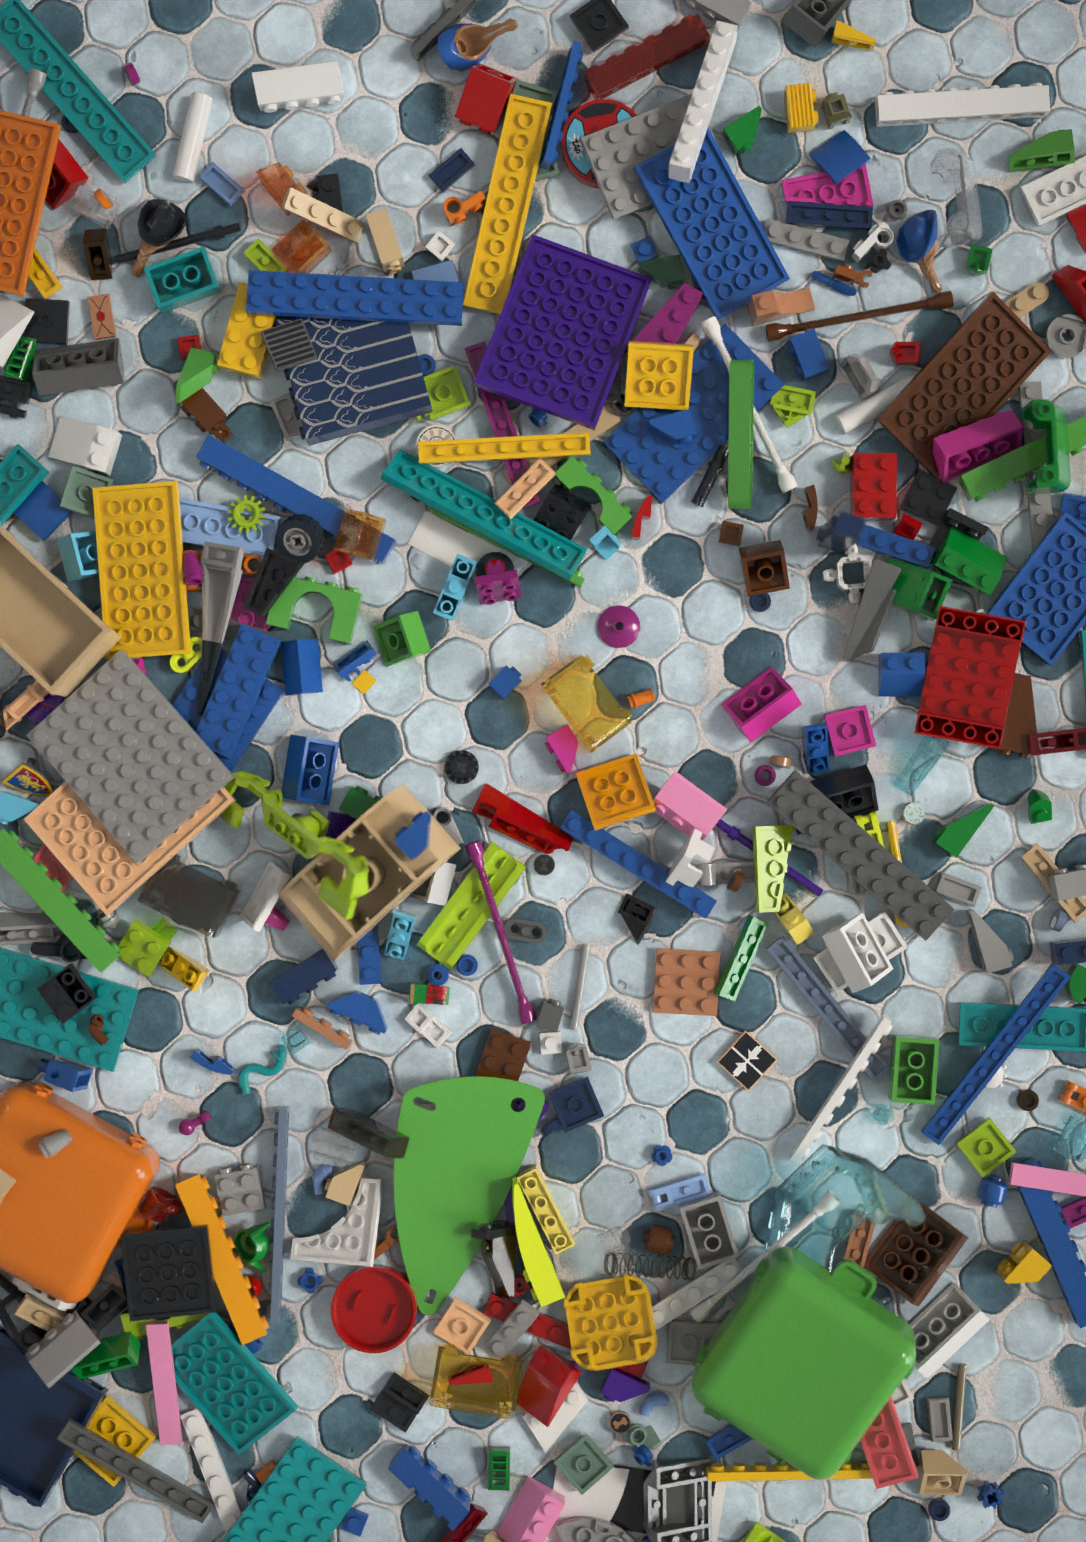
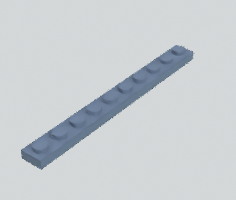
M281 1106L279 1111H275V1124H278V1133H274V1146H277V1154L273 1155V1167H276V1175L272 1177V1188H276L275 1197H272L271 1210H275L274 1218H271L270 1231H274V1239H270L269 1252L273 1253V1261H269L268 1273L272 1274V1282L268 1283V1295H271V1304L267 1305V1317H270V1324H279L281 1320L290 1106Z

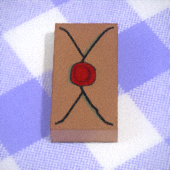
M103 294L88 297L94 339L102 340L117 337L110 295Z

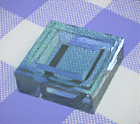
M299 1025L280 1037L291 1055H294L310 1044Z

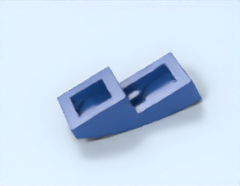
M197 1049L190 1056L196 1063L217 1073L232 1075L236 1070L221 1056L213 1061L200 1049Z

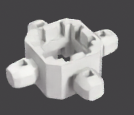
M856 543L845 551L847 557H842L835 565L836 570L832 568L823 571L824 581L834 582V579H836L839 589L850 591L848 598L851 604L860 603L861 592L859 590L865 589L871 570L870 561L865 556H856L858 554ZM862 563L863 583L844 584L843 564Z

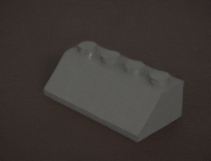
M119 338L35 350L32 375L39 396L123 384L124 366Z

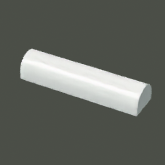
M191 93L172 174L174 179L194 183L213 99L205 94Z
M910 375L836 414L835 418L844 435L877 418L914 377Z

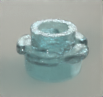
M888 1104L877 1105L876 1110L873 1112L874 1119L879 1124L886 1125L894 1118L893 1108Z

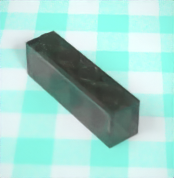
M333 1108L328 1124V1129L386 1158L405 1157L410 1137L351 1108Z

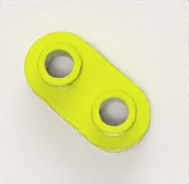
M190 638L191 654L171 656L170 666L175 672L186 673L202 659V638ZM196 644H199L201 646L199 652L194 651V646ZM180 659L185 660V665L182 667L178 665Z

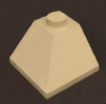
M932 1448L921 1450L919 1457V1495H962L967 1470L943 1450Z

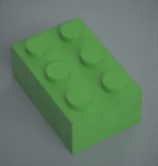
M892 1035L888 1099L892 1102L935 1105L939 1040L937 1038Z

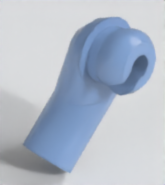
M329 1164L320 1165L312 1175L315 1195L325 1193L323 1181L333 1173V1168Z
M663 1392L648 1394L639 1413L649 1417L653 1407L666 1406L669 1403L668 1395Z

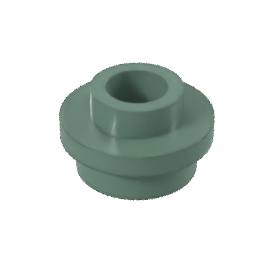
M632 1424L626 1431V1438L632 1445H641L646 1441L647 1430L641 1424ZM639 1431L638 1436L633 1437L634 1432Z

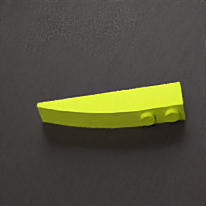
M514 1177L512 1178V1205L518 1245L525 1266V1270L522 1272L526 1282L531 1281L533 1288L530 1291L534 1301L539 1300L541 1307L565 1298V1294L519 1182Z

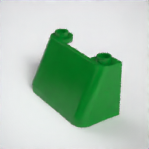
M1047 399L1031 400L1021 409L1022 420L1026 419L1033 424V430L1044 429L1046 465L1036 472V478L1032 482L1026 484V494L1060 493L1068 489L1071 483L1066 411Z

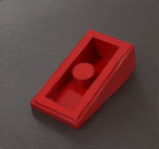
M488 1363L448 1376L449 1385L494 1382Z

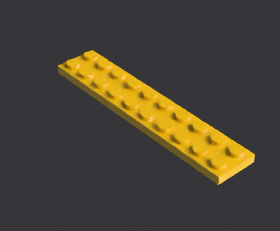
M510 94L463 302L464 307L499 315L502 312L513 282L552 109V103Z

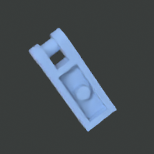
M705 1173L648 1190L649 1197L653 1199L654 1204H652L654 1212L711 1195ZM666 1193L668 1200L662 1201L660 1195Z

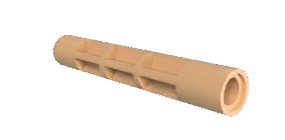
M37 680L33 684H29L27 689L11 704L4 706L3 716L6 731L16 722H20L27 712L37 703L42 702L44 697L49 694Z

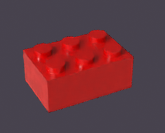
M854 453L850 457V514L870 521H893L897 518V453Z

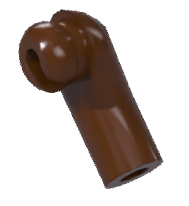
M95 1014L90 1018L89 1033L100 1046H103L109 1040L103 1033L104 1017L101 1014Z

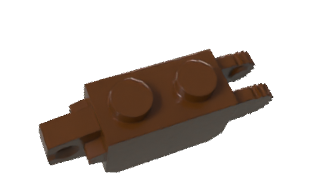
M178 379L175 380V382H174V384H173L175 390H176V384H177V382H178ZM203 388L181 402L183 405L180 408L188 417L193 415L197 421L194 424L203 433L207 431L210 435H215L223 443L233 435L225 423L226 413Z

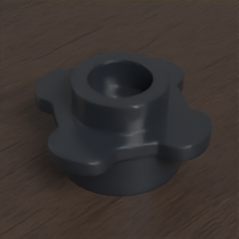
M881 249L877 253H869L867 255V261H869L872 273L876 274L883 269L888 270L891 267V262L887 259L886 250Z

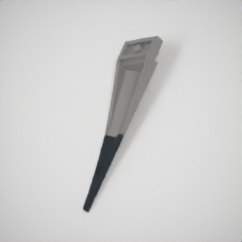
M206 541L201 558V569L204 577L202 582V660L198 715L200 716L204 713L242 576L241 565L245 550L240 547Z

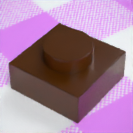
M722 521L718 543L740 546L744 525Z

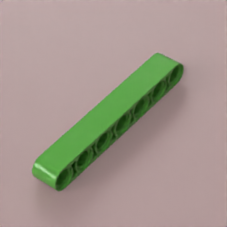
M753 360L730 361L729 509H751Z

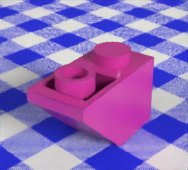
M567 724L547 736V742L544 744L550 754L555 753L559 759L556 761V764L560 771H566L569 774L572 772L579 742Z

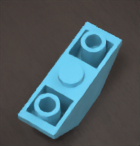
M457 553L433 611L434 614L451 621L454 620L471 582L477 561Z
M398 909L394 911L384 955L405 960L417 915Z

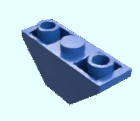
M826 722L801 727L808 774L830 771Z
M355 991L329 1001L326 1006L330 1008V1013L339 1017L343 1014L350 1018L349 1021L358 1026L361 1023L369 1026L368 1030L380 1035L381 1032L385 1034L388 1027L378 999L365 993Z

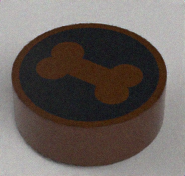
M736 870L728 883L727 889L737 892L744 881L745 874Z

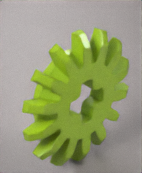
M244 495L243 501L239 497L236 498L238 504L230 503L234 509L228 510L227 513L233 514V517L228 518V521H235L232 525L233 528L238 525L240 526L238 532H242L243 528H246V533L248 534L250 533V527L257 531L256 524L263 526L259 519L266 518V515H261L260 512L266 509L265 507H258L262 503L260 500L254 503L255 496L248 500L247 495ZM245 508H248L249 512H253V516H249V520H245L243 516L241 517V513L245 511Z

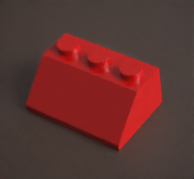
M59 138L45 198L53 210L59 208L76 195L89 179Z

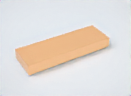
M539 458L495 502V505L507 517L512 519L556 474L555 471Z

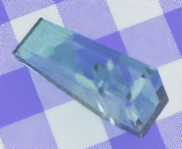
M925 735L893 785L911 796L938 762L950 742L943 738Z

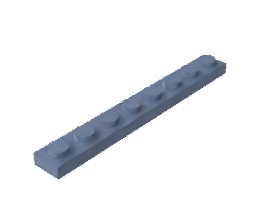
M782 935L766 949L855 1057L867 1038ZM876 1052L875 1054L871 1053L867 1061L869 1063L865 1071L875 1082L891 1068L882 1056Z

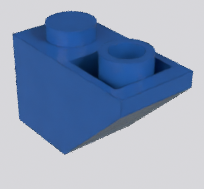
M420 811L411 819L414 823L408 828L402 827L395 834L397 838L394 842L412 861L430 846L431 814L428 811L425 813Z

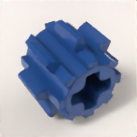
M985 1481L983 1486L977 1487L980 1491L977 1499L978 1501H983L982 1505L985 1509L992 1506L995 1510L996 1505L1003 1503L1000 1497H1002L1004 1492L1002 1489H998L996 1482L988 1484Z

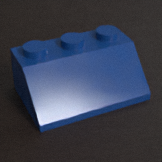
M290 734L281 789L284 799L329 805L339 742Z

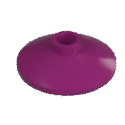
M619 605L608 608L602 613L598 621V633L601 639L607 645L614 648H624L631 645L637 639L640 632L638 616L626 606ZM621 622L623 629L617 630L615 624Z

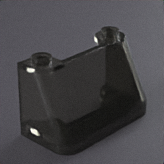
M176 854L148 879L137 901L204 935L216 938L220 935L242 890L238 889V884L227 879L226 882L218 881L184 864L180 860L181 856Z

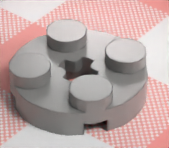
M1073 314L1057 317L1046 329L1045 340L1047 348L1054 355L1061 358L1077 356L1086 348V325L1084 321ZM1069 331L1073 339L1065 341L1062 334Z

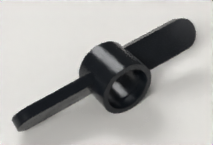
M71 940L63 944L34 942L30 948L34 955L62 957L66 962L87 959L80 950L79 955L74 959L66 955L65 948L69 943H72Z

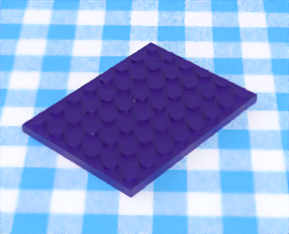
M532 234L473 386L595 431L652 278Z

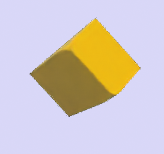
M836 20L832 43L873 50L876 44L875 39Z

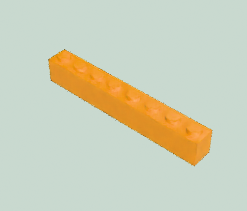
M198 1174L175 1184L192 1226L208 1224L214 1279L242 1345L268 1333L266 1329L269 1328L265 1316H260L258 1311L261 1308L257 1296L252 1297L249 1290L252 1288L249 1277H244L241 1271L244 1268L240 1256L236 1257L233 1252V1248H236L231 1236L227 1237L224 1229L227 1228L223 1216L219 1217L216 1209L219 1206L215 1197H210L207 1189L210 1188L206 1176L202 1177L201 1174Z

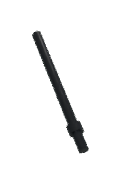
M235 223L224 227L219 225L209 231L172 240L166 247L156 250L153 254L213 238L217 240L225 238V235L241 231L240 224ZM139 249L116 255L117 263L120 264L137 259Z

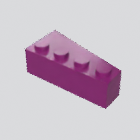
M684 283L632 341L678 344L702 299L703 292ZM628 346L626 347V350H625V354H627V355H628Z

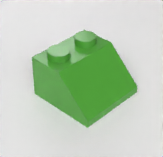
M418 611L402 614L373 626L386 667L431 652Z

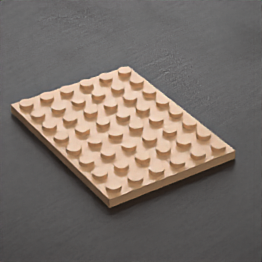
M66 781L25 817L24 821L105 915H110L226 810L235 799L223 787L139 864L134 861Z

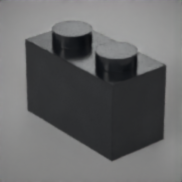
M112 1283L81 1315L97 1333H100L128 1306L127 1297Z

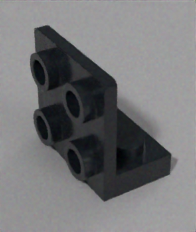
M555 484L533 521L571 540L592 506Z
M950 508L946 510L929 546L935 547L934 553H936L951 526L977 541L986 534L989 527Z

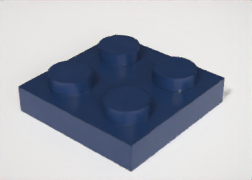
M588 1076L548 1092L565 1133L604 1117Z

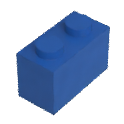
M815 329L789 339L787 350L790 357L794 356L796 361L794 368L798 377H802V380L806 381L828 372L830 368Z

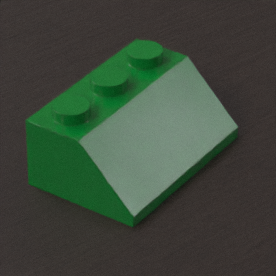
M951 526L930 564L976 590L991 596L1002 576L1007 557Z

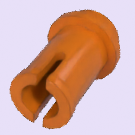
M649 688L636 694L630 693V696H627L630 708L638 709L640 705L654 702L653 690Z

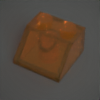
M277 162L256 172L261 184L280 208L288 188L296 189L304 194L307 193L300 182L297 184L292 179L294 175L287 165L283 167ZM283 210L287 216L291 214L290 212Z

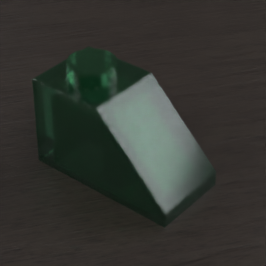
M680 254L638 262V272L652 278V281L662 288L668 287L669 290L680 288L681 284H684L685 277Z

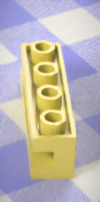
M535 1164L518 1173L517 1180L555 1254L557 1255L574 1246L575 1240L537 1165Z

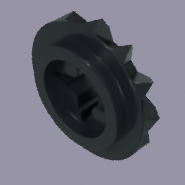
M455 751L446 759L445 772L447 777L454 783L467 784L478 774V761L468 751ZM456 759L461 761V763L470 762L465 768L467 775L462 771L453 772L458 767Z

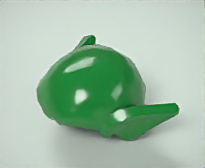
M270 1222L241 1229L237 1232L234 1239L235 1247L243 1257L242 1260H245L247 1264L262 1272H266V1268L259 1261L266 1256L269 1249V1240L263 1231L271 1225Z

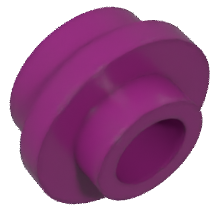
M761 765L756 769L754 778L759 785L769 786L775 781L776 773L771 766ZM764 771L769 774L766 780L761 778V773Z

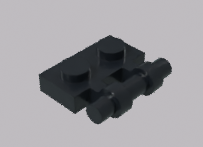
M0 375V413L9 415L10 418L14 419L18 417L25 419L27 410L19 409L20 403L29 405L33 383ZM1 399L11 400V407L1 405Z

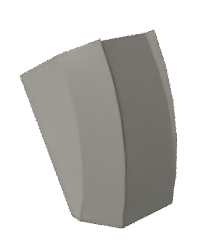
M858 354L846 356L840 366L856 390L859 398L863 401L877 392L880 378L877 377L868 362L867 356Z

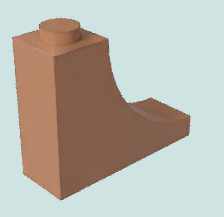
M810 288L788 293H774L773 290L751 296L747 306L753 327L815 310Z

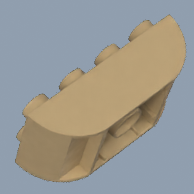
M405 784L383 797L336 839L354 848L353 852L348 853L349 855L355 857L364 855L368 863L367 882L369 891L365 895L355 897L357 902L351 919L346 920L318 897L322 878L330 877L340 885L347 874L346 866L330 854L321 852L279 893V899L334 962L461 849L432 815L430 846L414 861L410 860L394 842L397 838L395 834L402 827L408 828L414 823L411 819L420 811L422 813L428 811Z

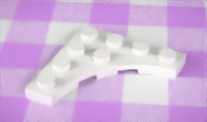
M361 1178L357 1195L348 1214L342 1217L330 1230L320 1235L293 1238L290 1260L373 1267L384 1181L381 1179Z

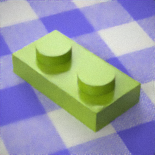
M259 238L243 252L259 271H289Z

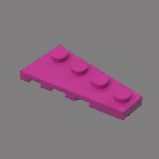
M866 164L836 185L833 184L825 172L781 181L785 203L796 201L862 207L874 206Z

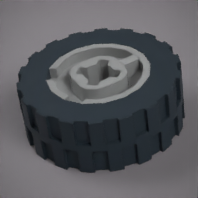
M306 514L291 515L276 531V546H278L280 553L308 563L322 551L325 545L324 530L319 525L320 523L311 516H306Z

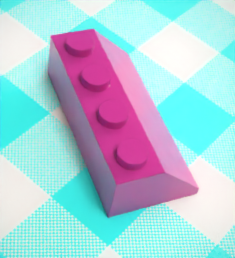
M1012 409L999 412L986 419L978 420L965 427H959L957 430L941 434L933 439V455L943 484L1021 447L1023 425Z

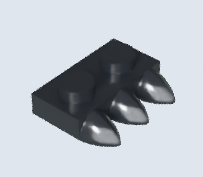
M338 173L317 176L316 179L307 184L308 189L319 192L314 194L312 198L343 212Z

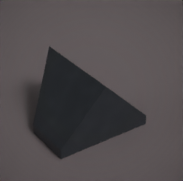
M626 893L618 913L621 914L636 943L639 945L649 929L658 908Z

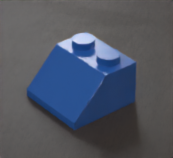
M925 653L878 654V697L922 696L925 678Z

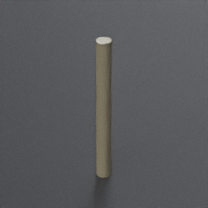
M958 1363L952 1450L960 1451L967 1370V1364Z

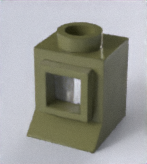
M837 92L827 95L821 106L828 128L833 129L835 123L841 121L848 124L852 115L849 112L844 94L838 95Z

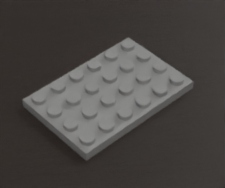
M692 94L580 139L612 220L652 205L633 168L676 144ZM709 124V125H708V128H709L710 132L712 133V135H713V137H714V139H715V141H716V138H715V136H714V133H713V131H712V129H711V126H710V124Z

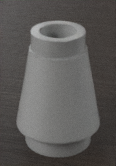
M65 1129L64 1131L43 1137L42 1141L38 1142V1145L46 1158L49 1156L53 1157L73 1139L68 1130Z

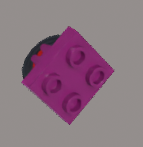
M500 552L485 554L476 566L477 577H474L480 605H492L499 601H514L517 598H522L517 570H514L512 560L506 554Z

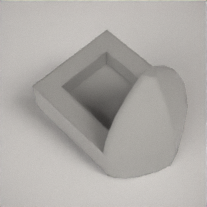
M572 1043L565 1052L570 1075L591 1071L587 1047L582 1043Z

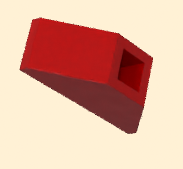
M1067 265L1051 276L1086 325V271Z

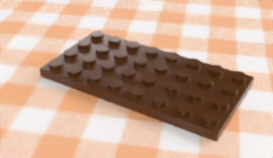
M990 292L876 420L931 475L938 478L939 472L933 455V439L941 434L957 430L959 427H965L978 420L994 416L1051 351L995 292Z

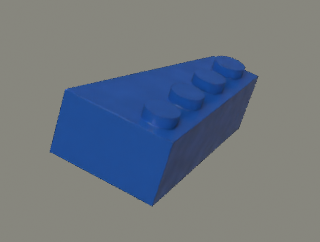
M405 1443L389 1462L388 1470L408 1489L413 1487L415 1489L414 1493L422 1502H429L434 1510L433 1513L438 1518L441 1516L445 1517L450 1522L447 1526L452 1531L470 1512L471 1498L469 1497V1492L463 1487L458 1488L448 1474H442L438 1471L433 1461L430 1459L426 1461L415 1446H409Z

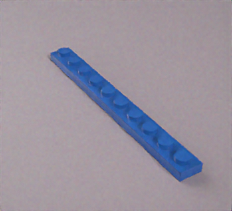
M1053 963L1048 967L921 1130L925 1136L936 1144H941L1071 978L1070 975Z

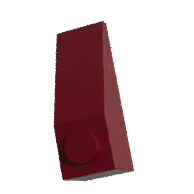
M1086 728L1029 734L1031 756L1085 750Z

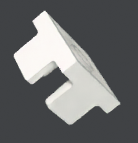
M694 829L676 854L666 880L670 885L674 886L678 880L689 887H694L702 876L703 872L689 864L693 858L701 863L703 861L708 863L712 857L714 847L700 839L701 831Z

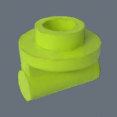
M844 452L840 461L837 459L832 460L831 463L834 465L833 469L840 474L850 473L851 468L848 466L850 463L849 452Z

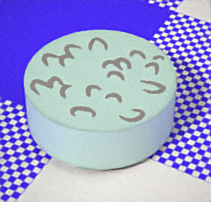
M909 803L903 809V817L908 823L917 824L924 819L925 810L919 803Z

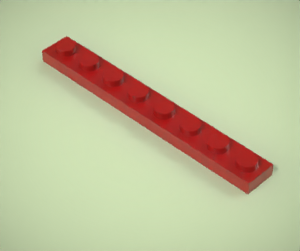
M491 1292L483 1314L503 1322L518 1303ZM539 1312V1316L526 1331L571 1350L568 1323ZM648 1361L617 1367V1369L642 1378Z

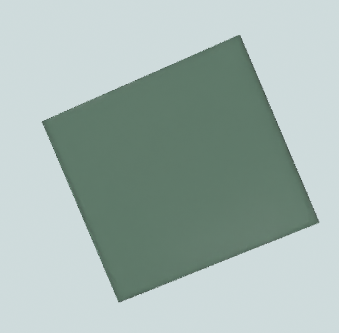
M652 1426L646 1428L647 1438L643 1443L649 1449L661 1442Z

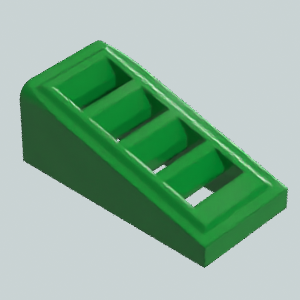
M20 337L7 360L3 376L29 382L37 339ZM21 342L29 344L28 348L20 347ZM23 351L26 352L25 356L19 355V352ZM18 359L23 360V363L17 364ZM16 368H20L19 373L16 372Z
M489 1446L488 1490L509 1491L510 1447ZM493 1457H506V1460H493ZM493 1464L506 1465V1468H493ZM493 1472H505V1476H493ZM493 1480H505V1484H493Z

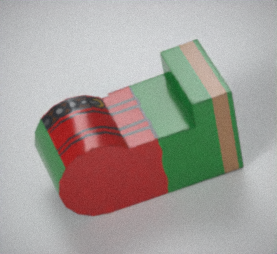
M411 982L409 1003L448 1005L450 987Z

